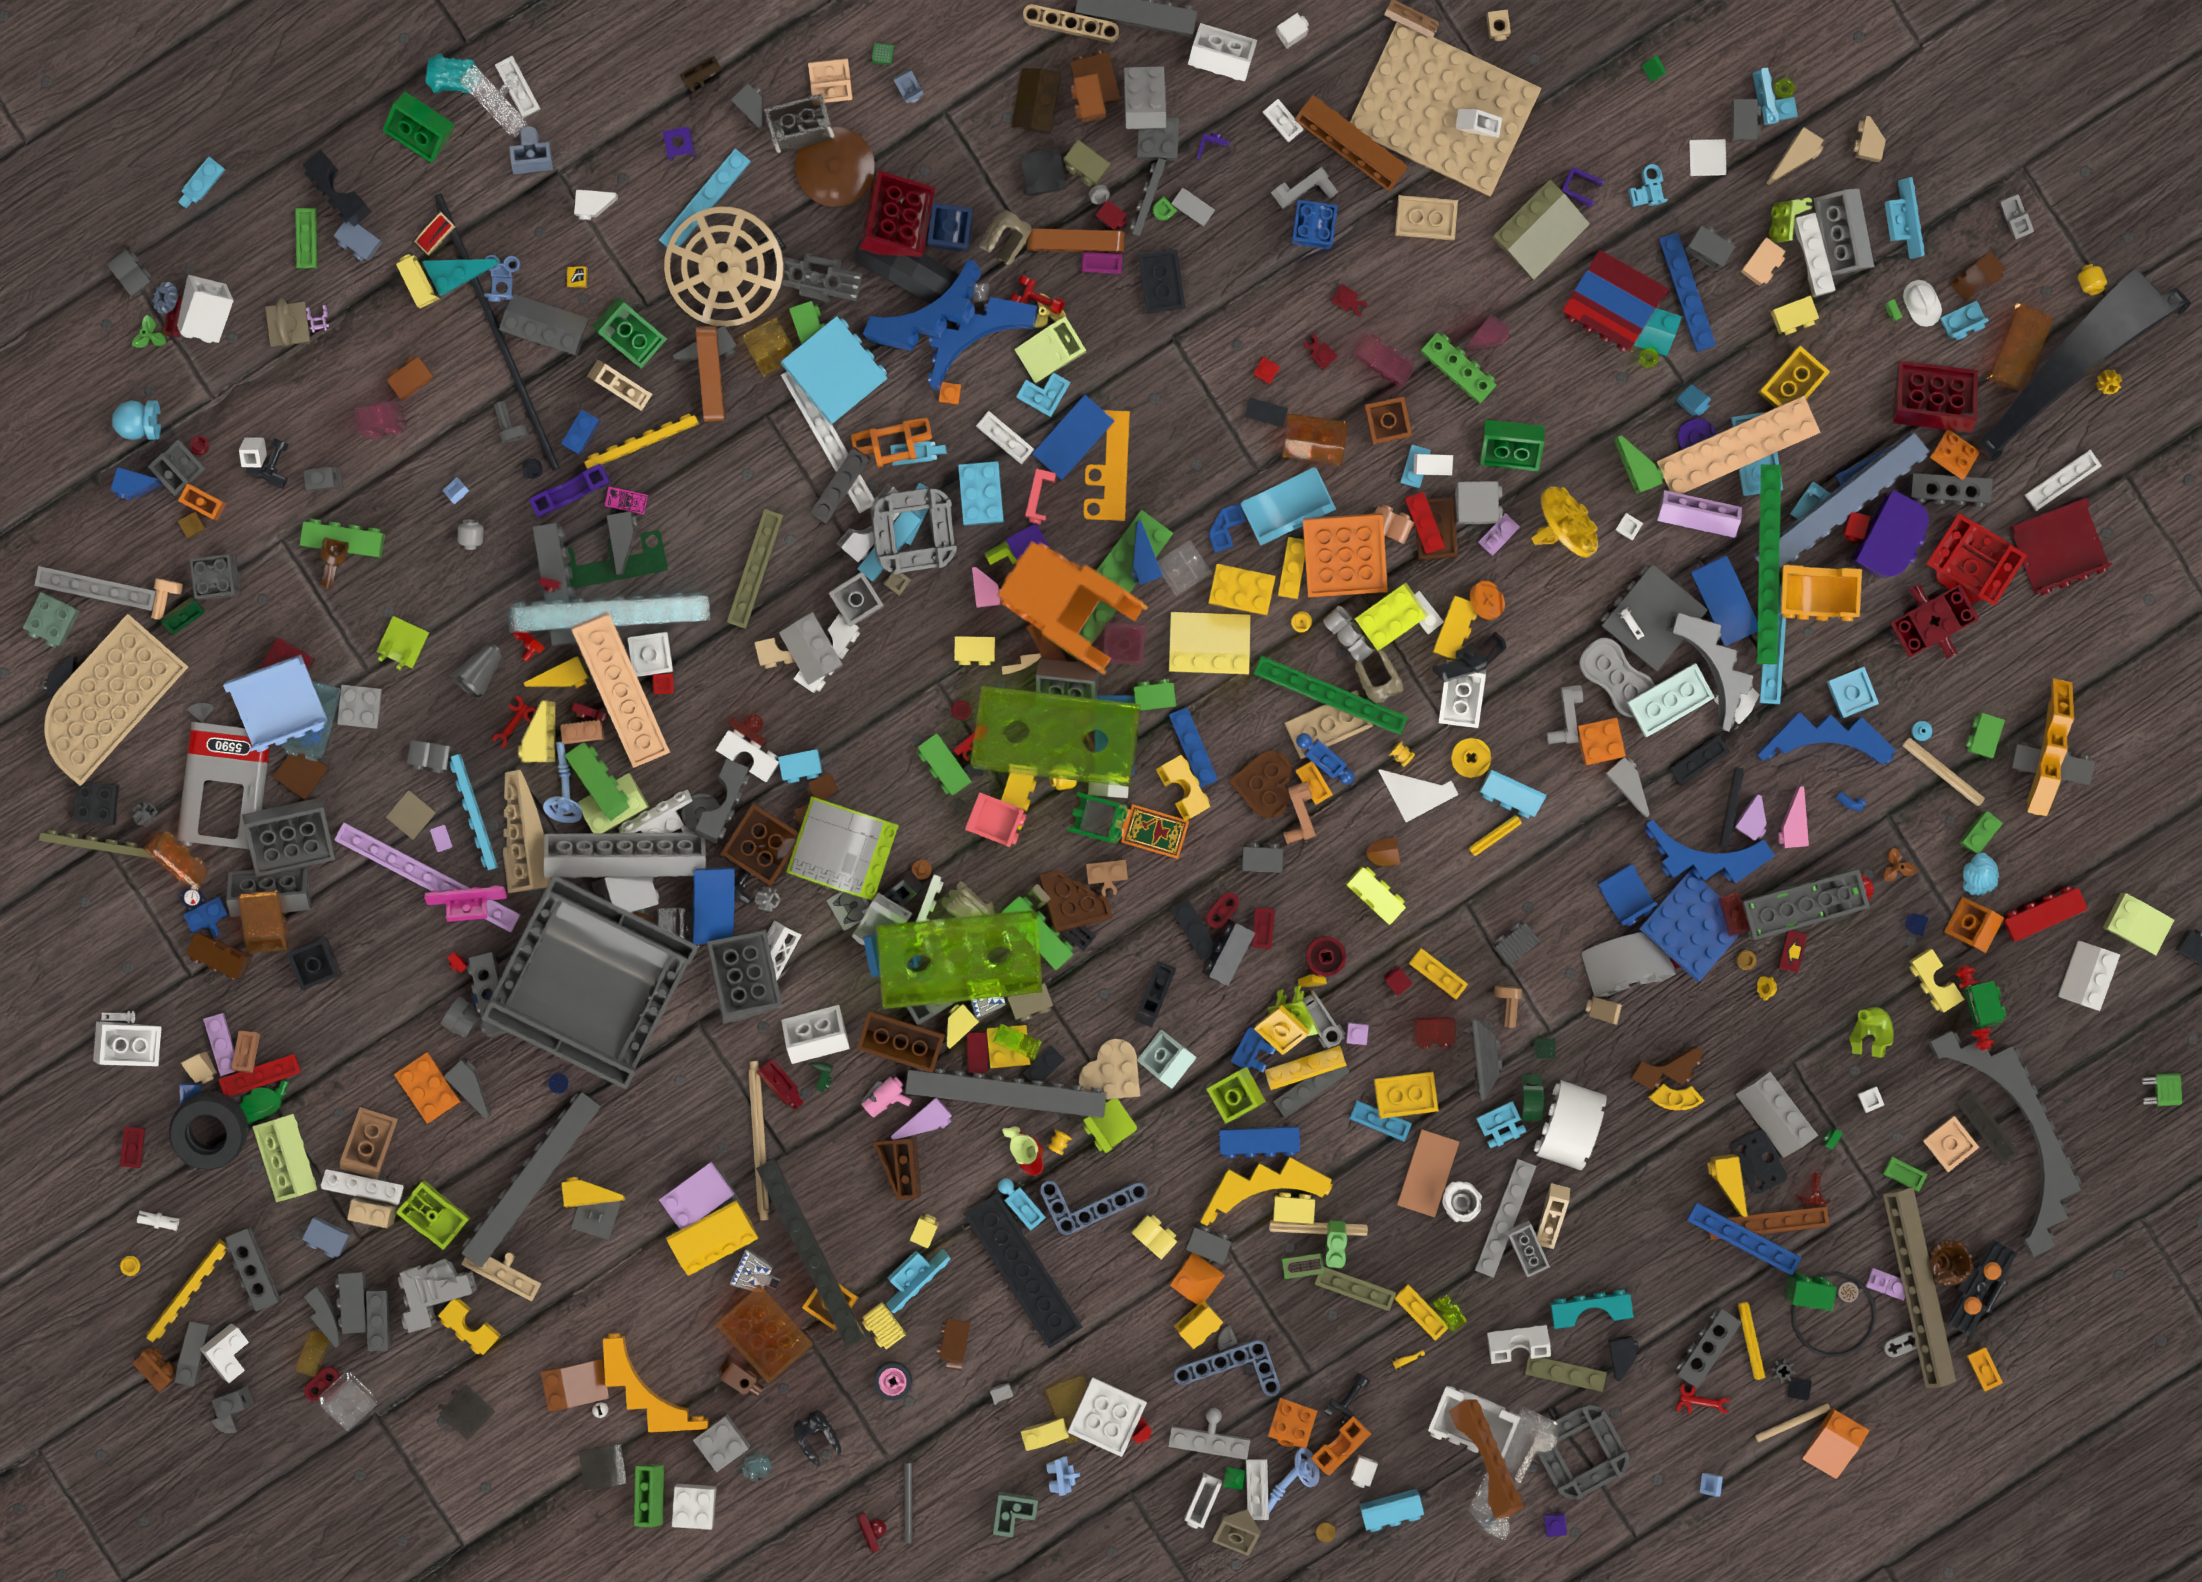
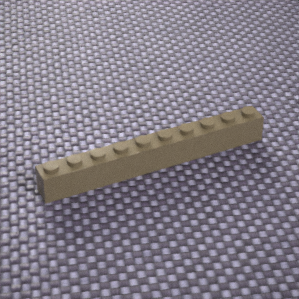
M1898 1188L1884 1193L1883 1197L1925 1387L1939 1388L1956 1382L1933 1274L1930 1268V1260L1914 1188Z

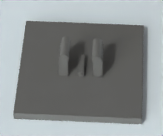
M621 1202L578 1206L571 1228L609 1240Z

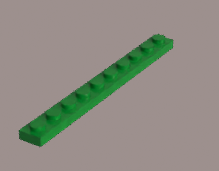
M1761 464L1757 664H1777L1781 464Z

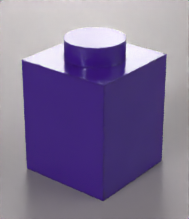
M1563 1512L1543 1514L1544 1529L1547 1537L1567 1535L1565 1514Z

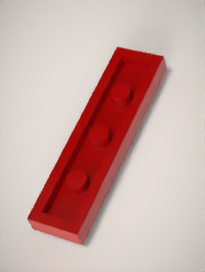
M296 1054L254 1067L253 1073L239 1072L218 1080L222 1092L226 1096H233L302 1072Z

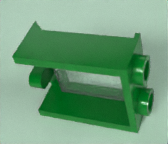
M1077 792V796L1082 797L1079 809L1074 808L1073 816H1077L1074 828L1068 827L1067 831L1117 844L1122 836L1121 827L1127 817V806Z

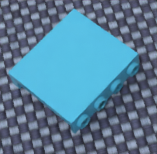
M835 317L780 363L830 425L888 379L885 376L887 374L886 370L881 365H876L873 361L875 358L868 349H863L860 345L862 343L860 338L855 333L852 335L848 330L849 325L843 318L839 319L838 317Z

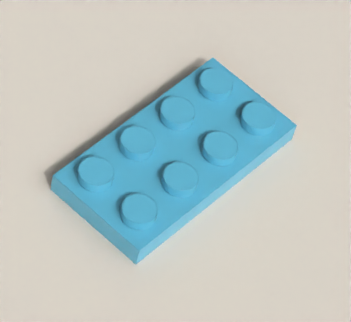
M1766 412L1731 417V425L1734 427ZM1777 452L1739 468L1743 496L1760 494L1761 464H1779Z

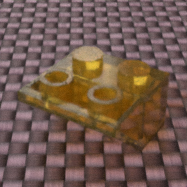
M777 317L742 336L763 376L783 367L780 364L781 361L795 351Z

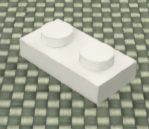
M1279 99L1263 111V114L1288 143L1304 130Z
M1418 591L1415 596L1429 614L1419 624L1427 634H1430L1444 621L1421 592Z

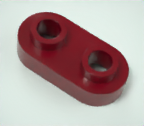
M1233 893L1223 894L1207 913L1206 919L1208 924L1214 928L1222 927L1239 906L1238 897ZM1227 899H1232L1233 904L1231 906L1225 904ZM1214 914L1220 915L1219 921L1216 922L1212 919Z
M326 1367L305 1386L304 1394L306 1398L310 1401H318L339 1382L340 1374L338 1370L334 1367ZM328 1373L333 1375L332 1380L327 1379ZM313 1387L318 1388V1394L312 1392Z

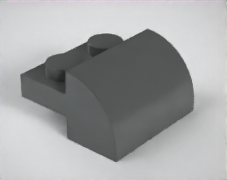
M177 440L165 453H161L148 466L174 496L180 495L187 483L193 485L194 481L207 470L181 440Z

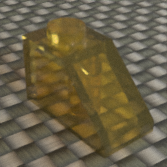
M311 1331L295 1371L312 1377L318 1374L330 1341L324 1334Z

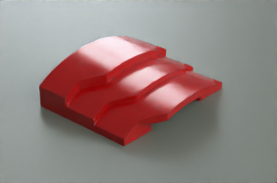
M1958 513L1926 564L1935 569L1937 581L1945 587L1951 589L1960 584L1971 603L1986 600L1995 606L2027 557V554L1970 518Z

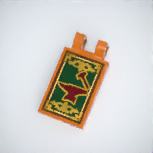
M1132 804L1131 809H1126L1128 812L1127 817L1121 828L1122 843L1176 859L1179 858L1189 824L1188 820L1184 821V819Z

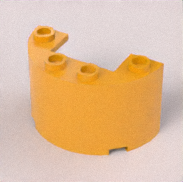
M1783 565L1780 614H1783V618H1795V615H1797L1799 620H1809V616H1814L1818 621H1828V617H1841V621H1853V617H1860L1862 569H1829Z

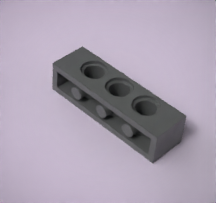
M1913 473L1910 474L1908 498L1914 499L1918 503H1926V500H1934L1933 504H1945L1946 501H1953V505L1965 506V502L1973 503L1974 507H1985V504L1991 503L1993 479L1965 477L1961 480L1957 476ZM1928 484H1932L1935 488L1933 495L1928 494L1926 491ZM1948 485L1953 486L1955 489L1953 496H1949L1946 493ZM1967 487H1972L1974 489L1975 493L1973 497H1968L1966 495Z
M492 952L469 958L470 964L467 965L469 975L473 976L474 983L471 985L474 995H477L478 998L476 1008L481 1016H483L490 999L485 1000V994L488 991L494 992L501 978L496 955ZM488 972V978L485 981H481V974ZM483 1020L480 1022L482 1032L486 1033L489 1037L509 1033Z
M251 1227L226 1237V1249L228 1253H232L234 1269L239 1271L242 1277L240 1279L242 1288L244 1290L247 1289L249 1294L247 1299L250 1307L258 1311L281 1301ZM241 1246H244L248 1249V1255L246 1257L242 1256L239 1253V1249ZM248 1265H253L256 1268L254 1275L247 1272ZM256 1283H260L263 1286L264 1290L262 1293L255 1291L254 1286Z
M1720 1307L1718 1310L1714 1309L1708 1318L1710 1322L1707 1326H1703L1700 1329L1698 1340L1696 1343L1692 1342L1686 1351L1688 1355L1684 1360L1681 1359L1675 1367L1677 1369L1675 1373L1697 1389L1742 1323ZM1716 1325H1722L1723 1331L1719 1335L1713 1333ZM1711 1342V1349L1706 1352L1703 1351V1343ZM1699 1358L1701 1360L1700 1366L1692 1368L1691 1361Z

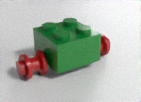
M1970 965L1959 967V971L1955 974L1961 977L1962 983L1959 985V989L1966 988L1967 990L1965 993L1975 1031L1971 1032V1034L1976 1036L1978 1041L1975 1044V1048H1980V1051L1991 1049V1045L1995 1044V1042L1989 1039L1988 1033L1991 1032L1989 1027L1998 1026L2006 1016L2005 1007L2000 1005L1999 997H2001L1999 986H1995L1994 981L1979 984L1978 980L1973 979L1972 974L1975 972V968H1970Z

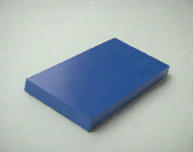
M1084 395L1032 455L1051 472L1056 473L1060 480H1063L1115 421L1090 398Z

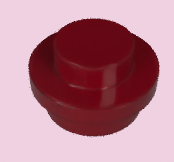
M195 436L189 442V449L195 455H203L209 450V442L203 436Z
M964 700L956 701L951 709L952 715L958 720L967 719L971 714L970 704Z

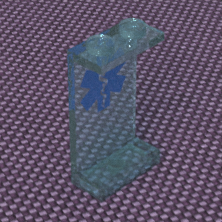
M313 682L328 721L323 725L324 728L319 731L313 732L311 729L306 731V735L295 739L292 736L287 738V742L282 744L281 747L286 750L288 755L297 757L298 754L305 755V759L316 762L317 758L323 760L340 700L341 690L336 687Z

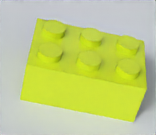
M1404 583L1355 618V620L1377 651H1379L1429 614L1408 584Z

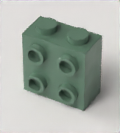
M40 592L23 628L28 630L27 634L36 639L40 636L46 639V644L54 648L57 645L63 646L80 610L46 593Z

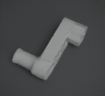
M1321 167L1294 188L1290 189L1284 182L1272 191L1271 194L1282 209H1284L1315 185H1319L1328 199L1335 196L1339 191L1336 190L1328 179L1329 175Z
M1581 685L1561 687L1565 728L1561 731L1547 732L1548 745L1561 742L1569 744L1579 741L1574 704L1583 703Z

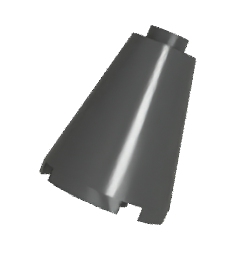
M494 644L491 646L485 645L456 668L449 677H452V681L466 693L473 692L476 694L474 698L481 700L502 659L500 654L502 651Z

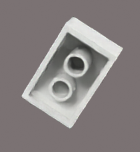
M1486 669L1479 673L1444 682L1439 723L1478 728Z
M96 1022L93 1061L101 1065L158 1066L161 1026Z

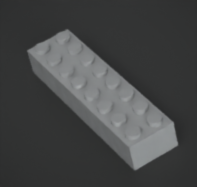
M695 833L544 834V877H553L554 875L572 878L620 876L678 877L693 876V869H706L705 839L695 835Z

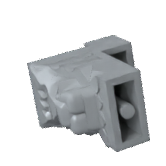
M446 1258L422 1268L419 1265L400 1272V1277H398L401 1289L404 1288L406 1296H404L405 1305L407 1308L410 1307L409 1310L403 1313L402 1324L404 1329H408V1333L433 1326L437 1322L433 1305L473 1294L477 1290L473 1272L468 1271L457 1274L452 1262Z

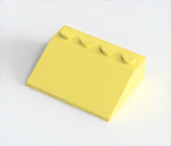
M1171 612L1169 672L1249 674L1250 615Z
M541 702L522 740V745H519V757H522L523 762H555V702Z

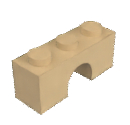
M775 638L755 642L760 666L765 665V669L776 667L777 662L784 661L785 664L795 662L790 651H781L778 648Z

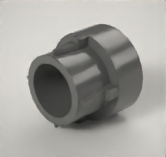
M459 996L445 1014L440 1025L454 1034L457 1033L465 1038L473 1031L481 1018V1014H478L477 1010L474 1009L475 1006Z

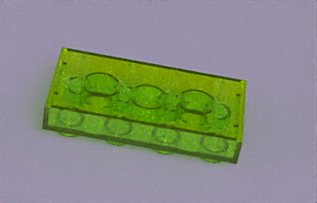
M982 686L971 766L973 769L1131 787L1141 706L1140 704ZM1014 721H1022L1030 729L1027 738L1019 743H1011L1004 735L1006 727ZM1094 730L1104 732L1107 738H1109L1107 746L1099 752H1090L1083 744L1084 737Z
M1035 910L875 926L880 995L883 1009L1042 993L1039 928ZM997 947H1005L1011 951L1005 962L995 964L987 960V955L991 950ZM917 955H925L932 960L927 969L919 972L910 970L907 967V963Z

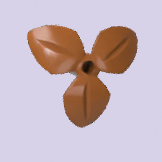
M1892 848L1888 853V861L1893 866L1885 868L1883 879L1887 882L1893 881L1897 877V871H1900L1903 876H1911L1917 873V869L1910 862L1900 863L1902 858L1900 851Z

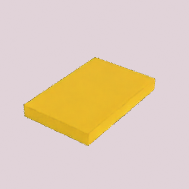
M1433 1072L1374 1079L1379 1119L1439 1111Z

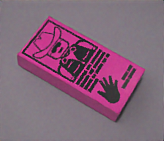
M609 487L605 506L644 515L648 495Z

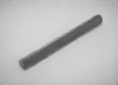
M910 1462L904 1463V1543H912V1463Z

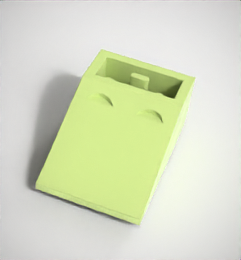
M1066 316L1015 349L1035 383L1086 353V349Z

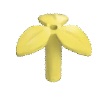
M1037 302L1039 314L1035 328L1047 325L1049 316L1054 322H1057L1065 317L1066 314L1062 310L1060 315H1056L1050 311V307Z

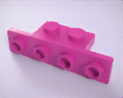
M497 885L490 888L472 887L467 890L451 889L450 891L443 892L434 890L424 894L427 905L446 904V919L448 922L487 918V900L507 898L505 888Z

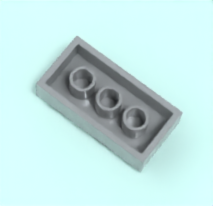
M1529 1221L1506 1231L1527 1278L1550 1267Z

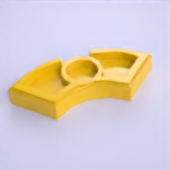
M1661 1084L1648 1096L1654 1103L1670 1110L1691 1109L1705 1101L1691 1085L1685 1089L1674 1090Z

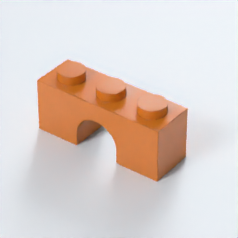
M1354 1416L1339 1430L1341 1433L1336 1440L1329 1445H1324L1311 1457L1318 1467L1329 1476L1372 1434Z

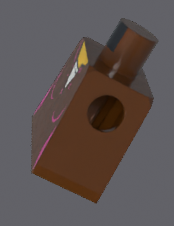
M731 1355L728 1356L718 1370L720 1379L743 1395L751 1392L757 1397L764 1388L756 1382V1374Z

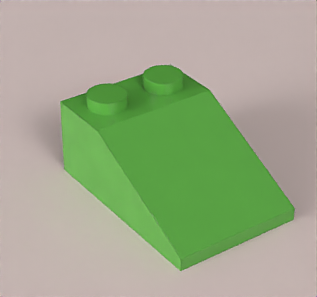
M1622 435L1614 439L1636 495L1663 483L1662 479H1664L1660 468H1656V465Z

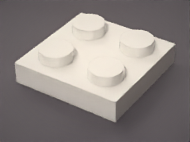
M668 632L628 638L631 664L637 677L673 672Z

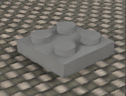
M341 685L337 724L378 729L382 689Z

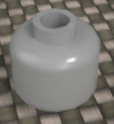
M463 520V523L458 525L457 540L459 544L464 546V549L474 550L476 546L483 543L484 528L479 524L478 520Z

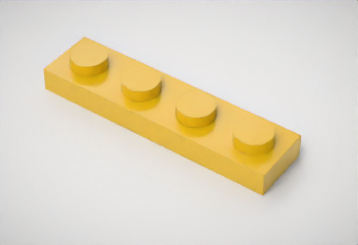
M1337 1046L1266 1069L1265 1074L1269 1087L1273 1090L1347 1065L1341 1047Z

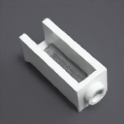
M1203 1473L1185 1515L1187 1525L1198 1529V1526L1204 1527L1222 1485L1220 1479Z

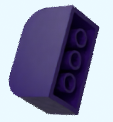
M1895 490L1886 492L1866 531L1864 540H1861L1850 563L1880 578H1887L1902 573L1910 563L1914 562L1917 557L1915 552L1917 547L1922 546L1927 537L1924 535L1929 524L1926 509L1918 502Z

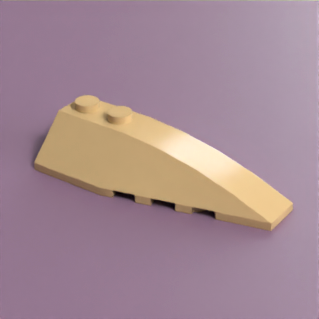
M521 770L506 772L504 798L507 800V806L504 809V817H507V828L504 829L503 837H507L506 847H503V857L508 893L547 888L551 877H544V833L536 805Z

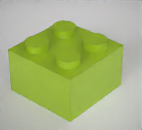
M1247 1067L1207 1088L1226 1124L1266 1102Z

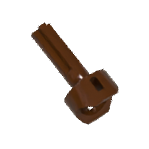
M327 537L323 539L320 557L326 562L321 585L325 586L324 589L333 587L337 565L342 564L347 559L348 542Z

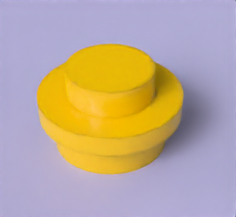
M127 1256L120 1263L122 1273L127 1276L137 1274L141 1266L140 1261L134 1256Z

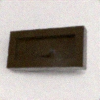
M715 56L680 74V77L685 86H689L690 90L695 92L693 88L694 83L698 82L701 87H704L702 78L714 76L721 67Z

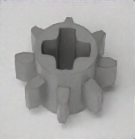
M763 886L762 890L756 893L755 902L759 905L758 909L771 912L772 908L778 906L780 897L776 893L777 889Z

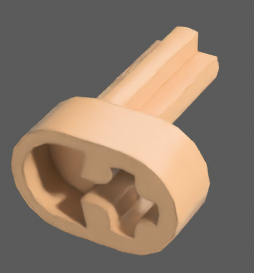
M156 578L154 589L157 590L151 618L160 620L164 616L168 592L181 594L182 583Z

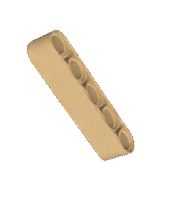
M1028 5L1023 11L1024 21L1031 26L1107 43L1115 42L1119 36L1118 26L1113 22L1038 5ZM1031 10L1036 11L1038 14L1037 18L1033 20L1026 16ZM1054 15L1057 17V21L1054 24H1049L1046 21L1047 16ZM1073 19L1077 24L1074 28H1068L1065 25L1066 21ZM1089 23L1096 26V30L1092 33L1085 30V26ZM1107 28H1112L1116 33L1113 37H1107L1104 31Z

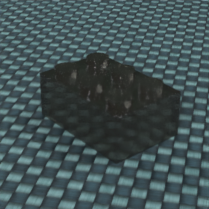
M822 93L764 109L777 155L835 138Z

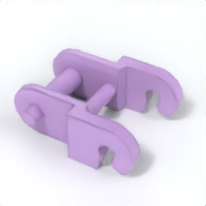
M323 305L324 315L318 318H312L310 308H306L307 319L311 321L310 330L315 333L316 329L322 328L327 331V327H329V324L326 323V318H328L326 305ZM323 320V324L314 325V321Z

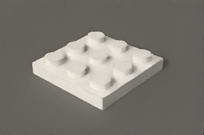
M1092 1377L1068 1429V1433L1122 1457L1147 1402Z

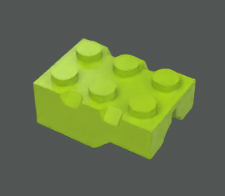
M425 1180L418 1185L412 1195L396 1212L442 1250L450 1244L470 1219L467 1214L454 1206L450 1200L441 1195Z

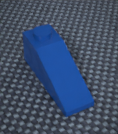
M1141 521L1136 522L1132 565L1134 571H1131L1134 582H1139V585L1163 577Z

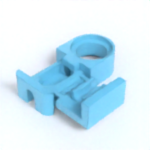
M1650 164L1642 170L1641 175L1644 186H1641L1642 189L1636 190V188H1631L1628 190L1632 208L1643 204L1654 206L1663 204L1668 200L1663 197L1660 184L1663 182L1661 170L1657 165ZM1648 169L1656 171L1655 179L1647 177L1646 172Z

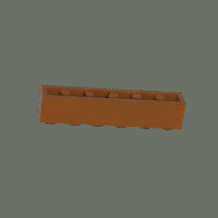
M1314 95L1311 96L1295 118L1296 122L1389 192L1408 168L1402 160L1393 156L1386 148L1377 144L1370 136L1364 134L1353 123L1348 122L1337 111L1332 110Z

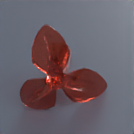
M1813 1173L1810 1197L1804 1198L1796 1194L1800 1201L1816 1206L1830 1203V1199L1823 1200V1196L1819 1191L1821 1173Z

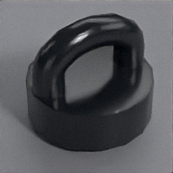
M537 459L524 461L522 464L524 476L529 479L541 476L543 472L541 462Z

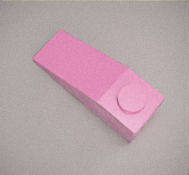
M1804 786L1796 788L1781 825V832H1778V842L1782 844V848L1809 846Z

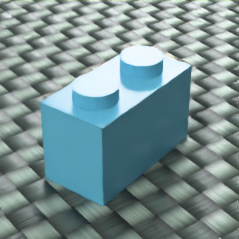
M818 749L778 757L782 780H787L788 784L799 782V777L807 776V780L819 778V773H823Z

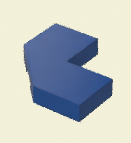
M1241 503L1221 509L1209 532L1214 553L1234 547L1228 528L1246 522Z

